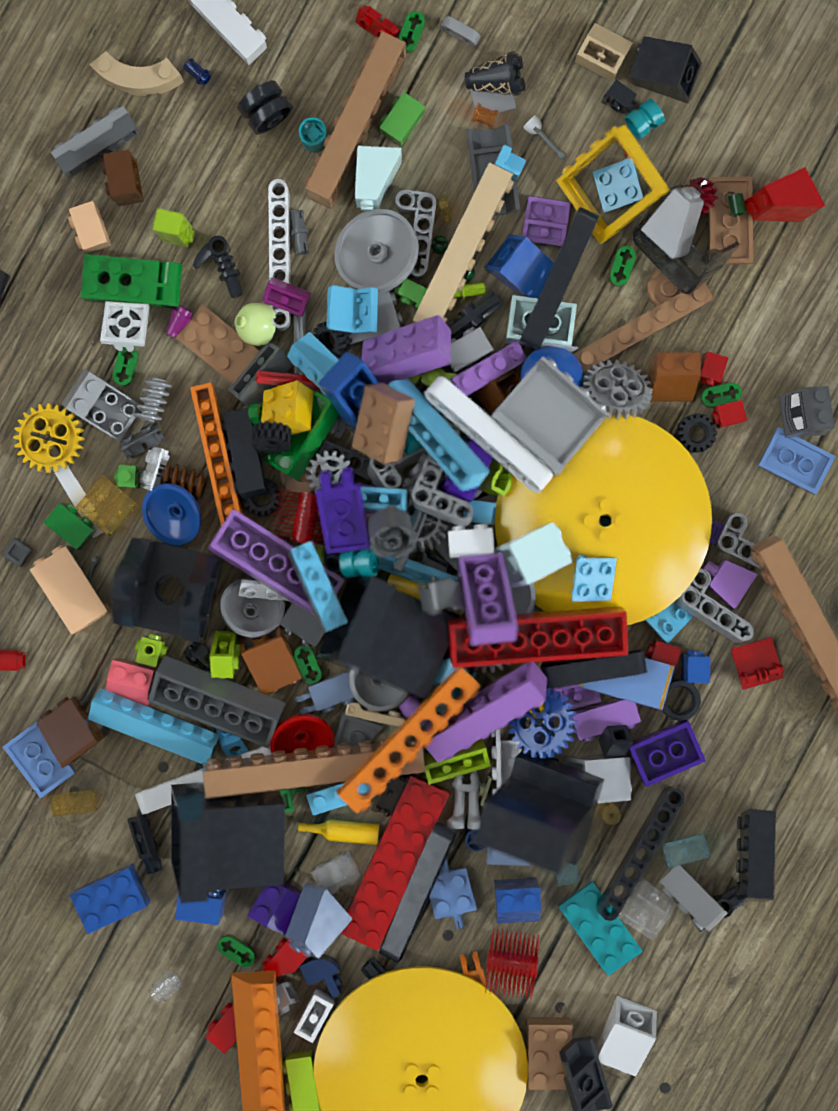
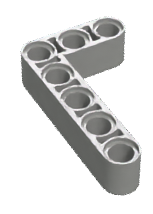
M445 416L444 420L460 437L462 430L455 424H452ZM428 454L412 491L413 506L419 511L463 527L469 525L473 517L472 506L463 500L437 491L445 471ZM433 475L436 479L433 482H427L425 477ZM419 495H425L427 496V500L424 502H419L416 499V497ZM441 502L448 505L444 510H440L436 506ZM464 510L469 515L465 518H460L457 513Z

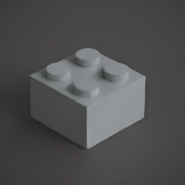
M474 327L468 329L459 340L451 339V357L448 366L453 373L459 374L480 361L481 357L486 358L493 353V348L480 327L476 330Z

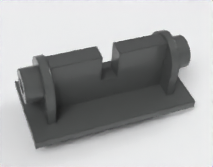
M149 423L140 429L141 431L135 435L131 433L122 438L120 449L123 450L127 458H133L144 452L145 449L142 445L144 442L149 449L162 442L165 436L162 431L157 432L159 430L158 423L153 425Z

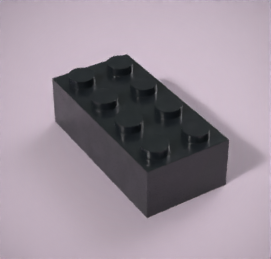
M749 809L741 813V816H738L737 819L740 838L737 839L736 847L737 851H740V859L736 862L739 882H736L735 893L739 895L738 900L768 902L774 900L776 811Z

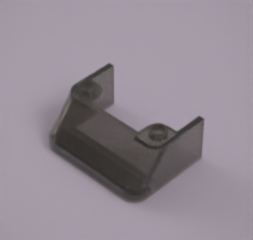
M682 184L670 188L667 194L652 205L633 232V241L679 291L684 294H690L725 265L740 243L737 241L721 250L710 249L704 255L691 244L690 251L686 256L672 259L641 229L675 188L684 187Z

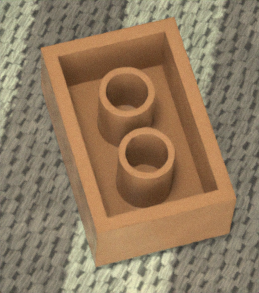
M384 383L366 385L352 447L383 464L400 461L403 455L415 399Z
M527 1017V1082L529 1090H567L563 1079L565 1073L559 1051L572 1040L570 1017Z

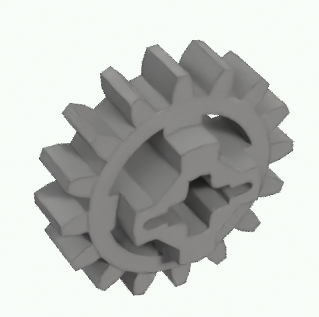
M324 450L323 456L316 453L317 459L309 460L312 467H306V470L310 472V474L306 475V479L312 480L308 484L310 488L316 486L315 493L317 488H322L319 478L321 471L328 469L333 471L332 483L339 482V474L343 471V468H347L350 464L349 460L342 461L344 459L342 453L337 457L335 450L331 452V455L328 454L327 450ZM326 460H335L337 462L335 464L327 463ZM320 465L319 474L315 477L316 468Z

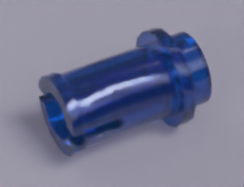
M190 58L188 60L190 64L186 61L183 69L196 79L197 84L206 85L211 79L209 70H204L193 58Z

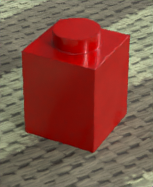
M709 351L706 352L701 363V383L712 387L714 384L721 383L728 357Z
M742 400L716 406L713 408L714 412L711 413L713 423L717 424L718 429L747 421Z
M654 640L653 644L650 643L648 645L646 656H649L648 659L675 666L674 669H676L682 648Z

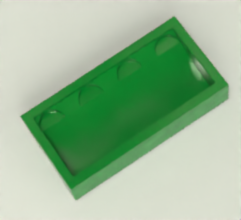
M314 391L311 430L291 435V447L287 452H282L281 454L267 452L262 460L294 480L299 481L310 463L309 460L314 457L339 415L330 400Z

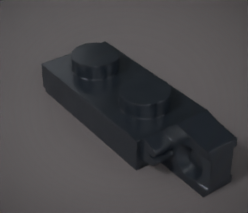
M146 814L128 818L127 821L138 857L143 859L147 874H153L162 870L161 859L158 856L156 842L152 837L150 823Z

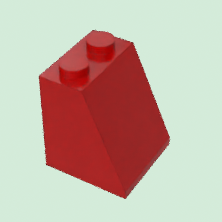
M806 167L764 186L744 201L747 211L754 221L801 222L825 206Z

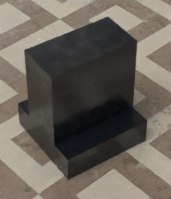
M373 576L349 578L339 601L347 623L327 631L317 657L339 667L348 668L411 696L427 699L449 645L448 619L459 617L443 610L442 613L429 615L427 611H423L420 600L395 590V586Z
M523 749L515 757L510 777L485 801L475 843L559 875L568 863L576 865L583 855L604 779L547 757L540 758L539 755L537 758L532 757L531 753L524 754Z
M197 783L171 785V865L181 904L207 902L208 891L284 885L285 803L279 789L206 798L205 791L200 792Z

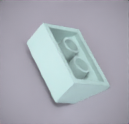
M512 295L505 343L511 344L515 341H520L537 303V298ZM560 303L543 343L572 346L577 304ZM519 342V344L522 346H528L522 342Z

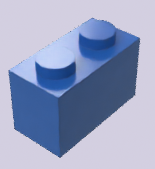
M687 650V654H681V680L687 683H710V657L704 655V652L700 650Z

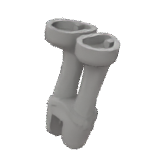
M477 770L471 772V784H463L464 775L455 777L452 783L455 796L453 815L446 821V826L452 829L465 828V792H469L467 828L478 830L481 819L479 789H481L482 783H480Z

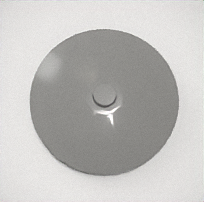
M387 209L366 211L353 218L341 231L334 253L336 268L344 281L354 289L373 287L378 288V293L389 291L401 284L413 270L418 257V238L411 224L397 212Z

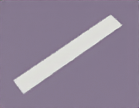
M56 447L52 449V455L54 457H58L60 455ZM60 466V471H54L78 510L79 515L82 518L86 516L94 522L93 527L97 531L92 537L95 538L107 531L69 467L64 469Z

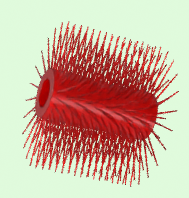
M280 490L299 494V498L287 496L298 499V502L289 501L298 503L297 506H291L297 509L293 511L296 512L295 515H290L295 516V520H292L294 521L293 529H291L292 533H288L292 534L291 538H289L291 539L290 541L305 544L310 541L312 542L313 536L316 534L314 531L319 530L315 529L316 521H321L317 520L319 508L316 494Z
M493 928L486 964L485 994L489 973L492 972L489 990L491 993L494 972H496L494 995L500 973L499 995L503 977H505L503 983L504 994L508 980V996L512 984L513 998L517 983V998L520 987H522L521 999L525 991L527 1000L529 988H531V1000L538 970L539 957L537 955L539 954L540 935H538L536 946L534 947V934L530 949L531 934H529L526 947L525 932L521 950L522 936L520 933L516 953L517 931L514 937L512 952L513 931H511L507 952L508 930L505 935L504 951H502L504 930L502 929L498 950V928L493 950L495 933Z

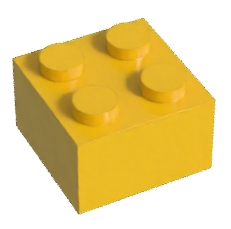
M298 380L265 390L263 393L261 422L269 421V423H272V421H276V424L281 422L283 426L288 425L291 428L292 435L311 430L314 391Z

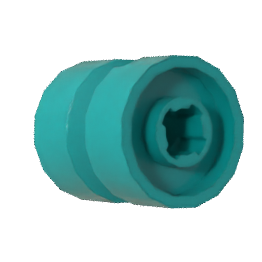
M650 98L640 105L639 110L634 109L624 117L629 130L639 140L650 133V128L656 129L665 122V117L660 107Z
M315 117L305 119L299 127V136L303 147L313 153L324 150L323 144L328 135L324 122Z
M371 548L362 549L360 552L358 550L341 552L340 569L342 575L345 578L359 577L360 574L363 577L376 576L379 569L378 556Z

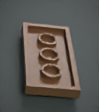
M709 177L708 180L712 181L714 187L718 189L715 196L719 198L714 200L715 207L710 208L708 213L709 265L752 264L753 218L748 213L747 208L746 214L731 216L728 196L737 193H743L744 201L751 197L752 177Z
M202 304L191 318L192 320L181 330L176 338L234 384L260 351L253 345L245 343L234 329Z

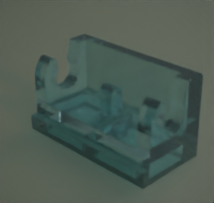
M704 834L660 845L668 868L711 857Z

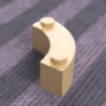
M105 51L89 64L106 84L131 95L162 94L184 83L180 73L168 58L151 66L133 67L117 61Z

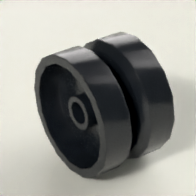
M275 80L264 82L251 90L237 106L243 118L250 119L248 124L255 135H260L273 129L286 119L293 110V105L286 96H281L282 90Z

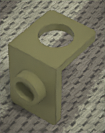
M491 775L488 776L486 784L482 783L479 795L482 796L481 806H484L486 801L485 799L492 780Z

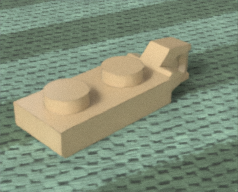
M359 702L347 704L345 715L398 727L405 721V717L401 716V712L389 710V713L364 709Z

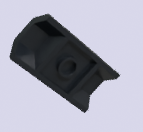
M593 1037L573 1038L559 1051L565 1073L563 1079L573 1111H597L612 1108V1101Z

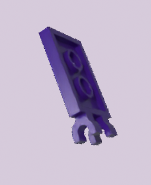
M352 467L343 468L341 472L343 482L332 483L330 470L321 471L319 475L322 488L316 489V496L327 554L370 549L371 547L361 484L353 482Z

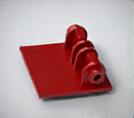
M772 637L731 649L742 690L784 678V668L779 663Z

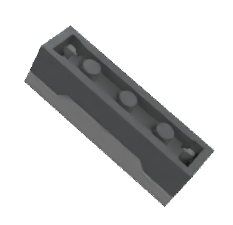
M124 106L113 108L105 118L96 119L90 124L89 128L84 131H77L73 134L72 139L67 142H60L54 147L51 154L69 179L103 158V154L114 151L141 133Z

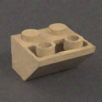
M595 23L586 36L576 56L575 63L613 82L633 42Z

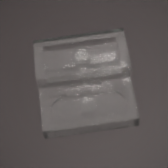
M642 878L634 888L618 918L654 941L670 918L678 902L673 898H669L664 892Z

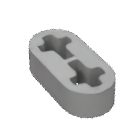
M449 16L445 17L440 26L447 34L471 47H475L481 38L478 32Z

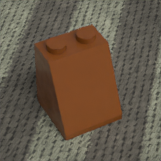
M656 353L649 359V381L651 382L650 388L653 389L650 402H692L701 375V353Z
M281 625L272 633L263 637L251 638L239 635L241 654L262 694H272L279 688L293 685L302 679L292 649L284 631L281 630Z

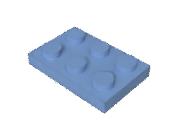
M777 427L757 466L816 495L836 456L799 437L785 438L784 430Z
M37 721L5 744L3 748L37 795L42 798L75 774L76 770L71 764L64 768L59 765L36 725L40 722Z

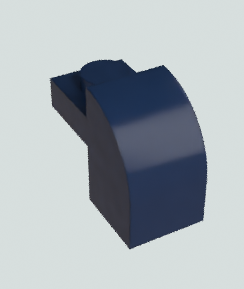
M322 954L319 958L311 956L305 959L299 966L308 986L324 979L332 998L341 995L343 983L339 975L335 976L336 973L340 972L341 966L333 957Z

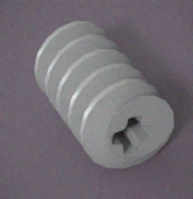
M149 376L152 380H145V384L149 388L142 389V392L147 397H140L139 400L144 405H137V409L141 413H135L134 416L155 423V420L162 419L157 412H164V409L159 405L167 404V401L162 396H169L170 394L165 388H172V385L165 380Z

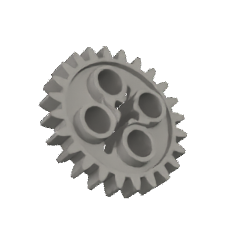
M617 359L615 364H612L610 360H607L606 365L600 361L598 366L592 365V369H588L587 374L584 376L582 387L590 393V398L595 402L599 401L607 408L606 412L610 414L607 418H610L612 414H615L616 420H619L620 415H623L625 420L628 419L629 414L636 417L637 413L642 414L643 410L647 409L651 401L653 389L650 388L651 382L646 381L648 376H641V369L635 371L634 364L628 367L627 361L622 365L619 364Z

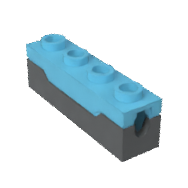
M310 541L287 552L322 632L330 631L347 623L312 542Z

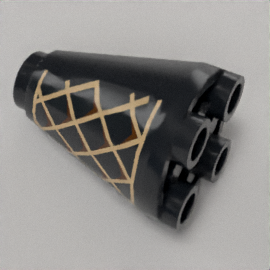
M510 51L470 69V72H465L467 90L472 89L476 92L512 96L520 95L522 91L526 90L525 80L521 78L520 69H523L522 56H518L515 51Z

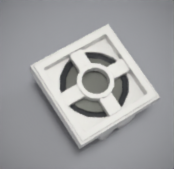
M105 301L100 338L101 344H113L114 348L118 351H122L123 347H126L128 352H132L134 346L145 347L149 304Z

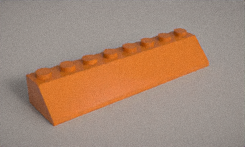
M275 971L232 973L243 1111H286Z

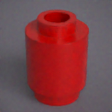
M0 649V671H19L20 669H25V652Z

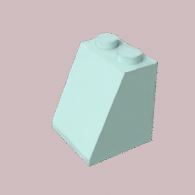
M357 147L355 201L357 208H361V211L379 208L402 163L401 148Z
M554 522L545 524L494 548L495 553L503 552L507 577L512 588L529 585L572 563L570 550L564 545L561 539V531Z

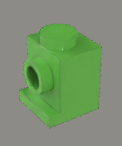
M406 278L403 283L395 288L394 293L401 298L400 302L408 306L414 304L415 310H418L427 288Z
M119 465L118 470L116 469L114 474L117 487L139 489L140 467Z

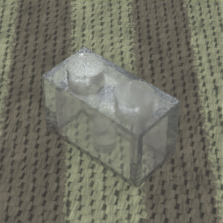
M350 849L311 870L317 886L327 889L331 895L340 890L339 887L346 883L350 886L358 882V877L362 873Z

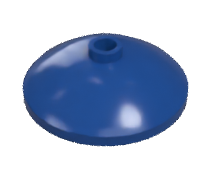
M554 346L541 347L540 350H535L526 358L521 368L520 381L542 357L550 358L557 364L556 368L562 373L569 374L574 380L573 383L579 388L584 383V374L579 361L571 352L564 348Z
M170 483L157 485L146 494L143 500L142 514L144 522L150 532L160 541L170 545H183L190 542L199 533L202 523L199 505L195 498L181 486Z

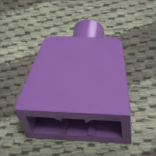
M708 560L702 567L711 576L708 588L728 607L733 609L736 608L757 576L756 573L727 560H722L718 566Z

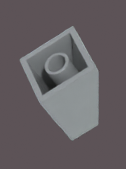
M693 187L675 188L641 229L672 259L686 256L690 251L704 203L700 198L701 194Z
M604 755L564 756V764L604 779L598 803L631 800L632 785L630 783V772L632 765L630 757L604 758Z

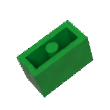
M59 503L43 523L76 550H82L97 531L93 527L94 522L86 516L80 517L76 513L78 510L70 503Z

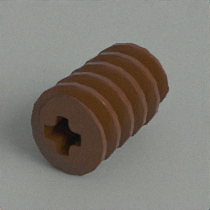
M168 461L163 469L160 484H175L188 490L192 496L196 492L197 498H202L208 476L205 479L203 471L198 476H195V469L187 473L186 466L179 471V464L177 463L172 469L171 462Z

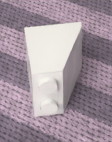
M617 996L597 1045L600 1063L636 1076L656 1040L657 1011Z

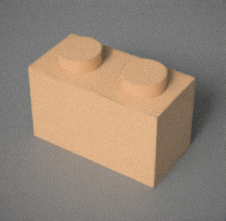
M94 201L69 209L71 216L68 217L72 229H76L78 236L75 237L79 249H83L88 254L111 246L98 205Z

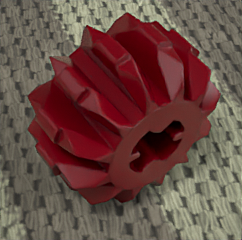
M699 177L690 180V184L684 186L693 187L701 194L700 198L704 203L700 215L709 213L710 208L715 207L713 202L719 199L715 196L718 189L714 187L712 181Z

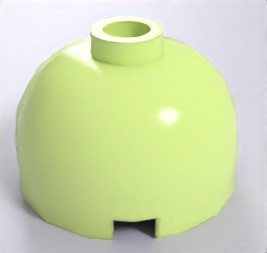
M249 303L243 306L235 318L238 336L250 345L260 346L268 344L276 328L275 325H272V318L276 319L273 308L269 304Z

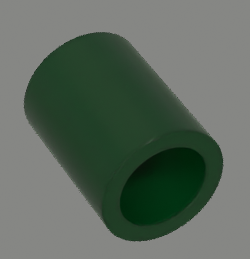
M743 193L728 196L731 216L746 214Z

